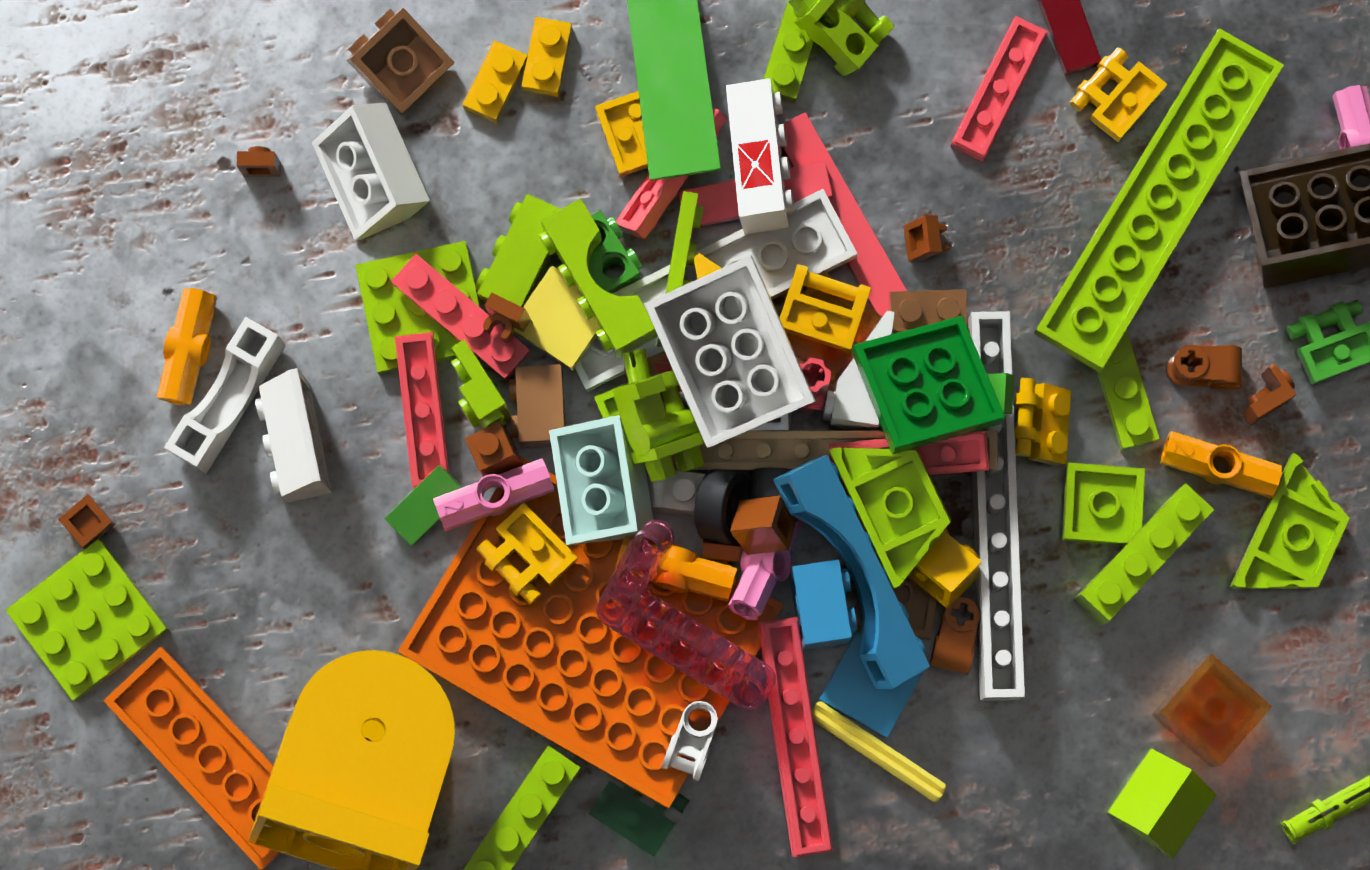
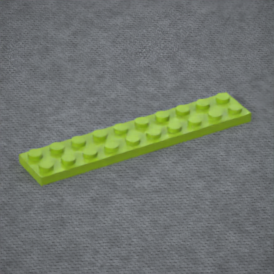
M1220 28L1217 30L1035 330V335L1099 373L1102 371L1284 64Z

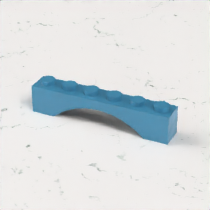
M828 455L810 459L773 479L790 515L806 522L821 533L838 551L849 569L858 592L862 613V637L859 656L876 690L894 689L930 667L925 657L926 648L923 642L915 636L908 622L909 613L906 607L898 601L891 587L892 583L887 572L881 566L874 552L875 547L871 538L864 531L857 517L858 511L853 500L847 496L840 482L841 475L837 466L829 460Z

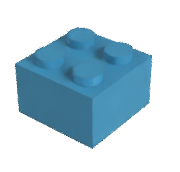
M839 559L792 566L789 577L795 615L799 621L803 651L847 645L852 635L857 631L854 607L847 608L845 598L849 596L848 592H851L848 569H841Z

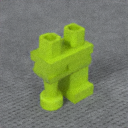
M788 0L793 9L800 15L794 23L801 30L805 29L807 35L836 62L834 67L843 77L858 70L876 50L877 44L895 26L885 15L878 18L866 4L865 0ZM853 17L867 28L866 32L852 19Z
M673 370L612 389L628 442L634 451L631 453L633 463L645 462L651 482L676 476L671 458L673 454L675 455L679 472L692 470L704 465L699 445L705 442L691 410L684 407L677 389L679 382ZM660 392H662V395H663L664 405H663V402H662V398H661Z

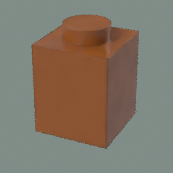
M500 421L465 438L476 466L483 476L488 474L499 475L524 465L510 433Z
M781 496L739 500L735 517L731 521L730 531L747 555L788 551L797 519L790 515Z

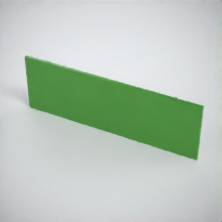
M627 0L650 181L721 170L718 151L719 141H717L698 1Z

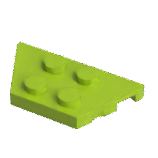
M833 448L829 451L893 587H899L951 522L918 449H910L892 454L891 449Z
M1295 453L1290 455L1282 472L1279 486L1274 497L1267 504L1230 587L1234 589H1316L1319 587L1350 518L1339 504L1334 503L1330 499L1328 491L1319 480L1316 481L1303 466V460L1299 455Z

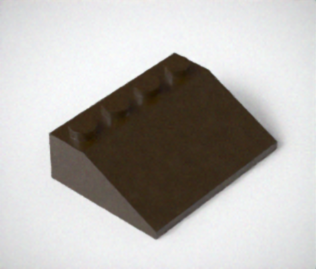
M1370 143L1239 171L1264 289L1370 267Z

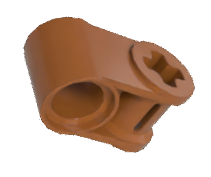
M1185 345L1167 362V377L1172 383L1181 387H1205L1215 390L1239 389L1243 385L1242 348L1234 345ZM1186 360L1187 365H1182L1181 362ZM1187 366L1193 367V370L1188 372Z
M958 597L948 609L944 608L932 649L931 667L966 675L969 674L980 618V611L973 600L967 597ZM960 606L965 607V614L970 615V620L964 621L959 626L956 624L957 618L951 616V611H956Z

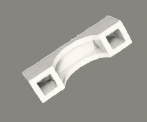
M245 317L225 349L224 362L213 386L201 403L194 410L183 416L164 448L177 458L207 474L259 390V386L262 385L285 348L286 344L274 332Z

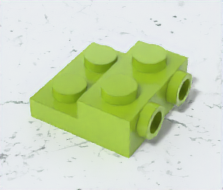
M464 339L451 347L456 356V359L452 360L451 363L463 383L459 387L463 399L458 401L473 428L481 425L484 429L499 421L506 428L508 426L506 421L511 418L508 407Z

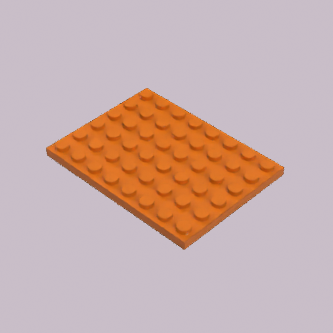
M520 456L524 465L531 463V461ZM548 472L554 492L524 503L566 545L557 480L554 474ZM497 487L488 502L496 503L504 497V491ZM521 504L510 507L501 515H489L478 519L397 651L398 654L418 663L427 671L669 810L689 775L672 767H669L667 770L661 768L673 734L677 731L684 710L692 702H707L716 710L718 724L761 648L757 623L777 620L784 604L769 597L758 620H746L742 616L733 613L728 606L740 580L736 577L729 600L726 602L690 591L688 593L673 592L655 585V581L616 571L619 552L624 540L620 539L566 545L578 557V560L551 586L538 576L532 582V585L541 593V596L530 605L521 595L515 596L509 589L510 584L497 570L492 572L484 564L486 559L476 550L486 539L496 548L505 541L496 532V528ZM656 532L630 537L631 539L663 548L666 545L681 547ZM516 552L512 553L508 558L509 562L520 573L529 567ZM695 710L689 715L688 722L694 730L703 731L710 726L711 718L704 710ZM677 754L679 757L695 762L692 758Z

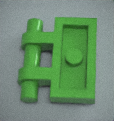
M1358 300L1346 304L1343 301L1330 305V310L1317 315L1312 313L1299 317L1298 322L1286 326L1287 334L1291 340L1305 336L1309 342L1308 345L1300 347L1296 352L1311 385L1370 364V322L1355 326L1352 317L1363 313L1362 305ZM1333 324L1339 327L1340 333L1324 338L1321 332L1322 328Z

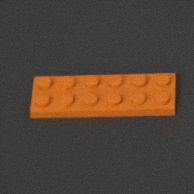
M159 647L103 701L260 870H265L282 853L247 842L274 764L164 647Z

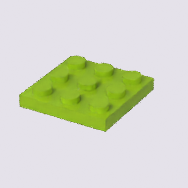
M466 241L355 265L376 369L379 375L399 371L395 336L433 332L437 363L456 359L451 347L459 343V341L394 287L391 280L417 254L480 307Z
M97 539L5 609L71 700L75 702L169 631V628L100 539Z

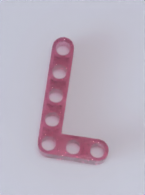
M661 520L647 522L630 541L602 593L596 607L598 618L607 627L745 710L760 708L775 686L776 674L773 669L763 661L648 592L673 547L675 536L671 526ZM646 539L652 540L658 548L649 545ZM630 569L636 571L641 578L635 577ZM614 600L619 601L624 608L619 607ZM648 620L655 623L658 628L652 627ZM681 641L687 642L692 649L685 647ZM715 661L721 663L725 667V669H722L719 666H717ZM748 682L754 683L759 689L753 688Z

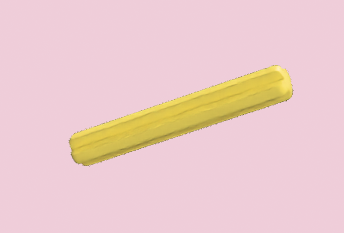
M821 701L816 703L812 709L814 723L931 801L937 802L942 797L947 787L945 783Z

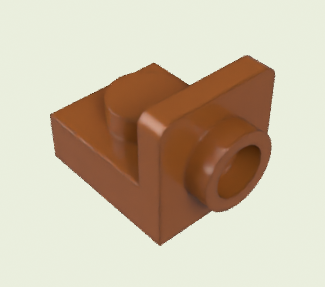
M1275 363L1261 374L1269 389L1265 387L1247 399L1251 405L1242 412V415L1250 426L1287 404L1297 395L1293 390L1295 384L1291 376L1284 369L1280 370Z

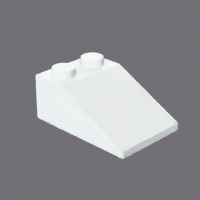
M886 311L866 341L891 335L895 312ZM854 358L837 380L835 391L828 390L823 421H830L828 431H876L878 428L879 419Z

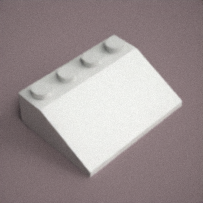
M752 255L644 303L707 448L816 401Z

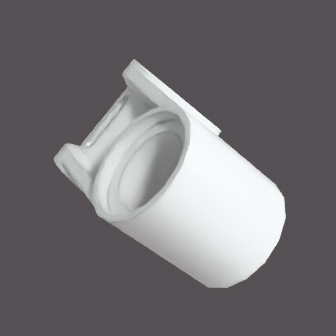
M696 701L686 707L677 731L672 736L661 768L667 770L669 767L686 772L693 776V780L699 782L717 726L718 717L712 705L707 702ZM704 710L709 714L711 724L706 730L696 731L691 728L688 717L693 711ZM677 754L692 758L695 762L679 757Z

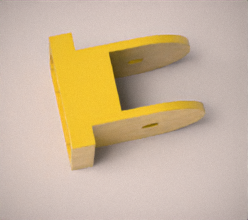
M366 650L346 654L318 670L299 695L286 727L247 843L334 870H416L420 866L429 837L427 832L450 761L455 737L453 712L445 692L436 679L426 669L409 658L379 650Z

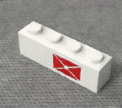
M770 78L726 85L738 212L744 234L789 228L788 213L795 211L792 191L785 190L784 180L791 179L788 157L781 156V147L787 146L784 124L778 125L777 115L784 114L781 92L773 91Z

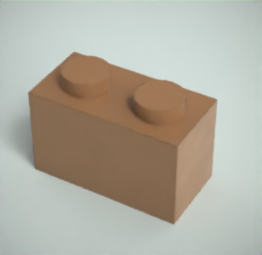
M561 364L515 367L516 378H509L510 401H517V415L511 416L512 438L519 439L521 449L551 447L549 430L566 427Z

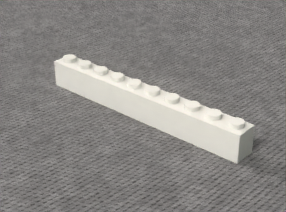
M1010 311L971 312L967 320V328H969V333L986 373L1012 374ZM1014 406L1013 414H1004L1005 419L1002 424L981 429L998 430V470L972 472L974 551L982 561L978 578L975 580L976 604L980 611L977 627L980 701L1020 700L1025 697Z

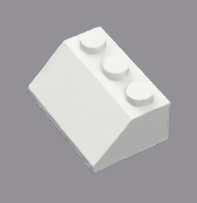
M386 103L352 105L312 142L355 241L362 240L411 218L430 202Z
M298 368L288 370L260 385L261 398L255 399L260 421L266 420L268 434L263 435L265 452L268 458L273 457L276 471L270 472L274 493H281V497L287 503L332 493L310 383Z

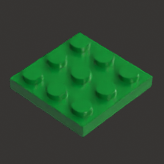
M963 316L853 345L852 355L892 454L1003 423L1005 415Z

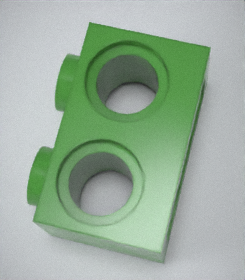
M600 210L591 216L598 226L600 234L605 237V241L593 251L589 262V273L599 287L612 294L640 280L638 270L643 267L633 249L631 248L626 251L619 239L623 237V233L614 218L611 217L607 220ZM618 264L625 271L620 277L613 279L607 277L604 274V270L609 265Z

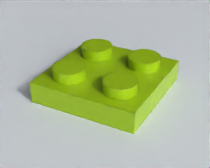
M1068 462L1065 474L1062 540L1127 545L1142 529L1145 468Z

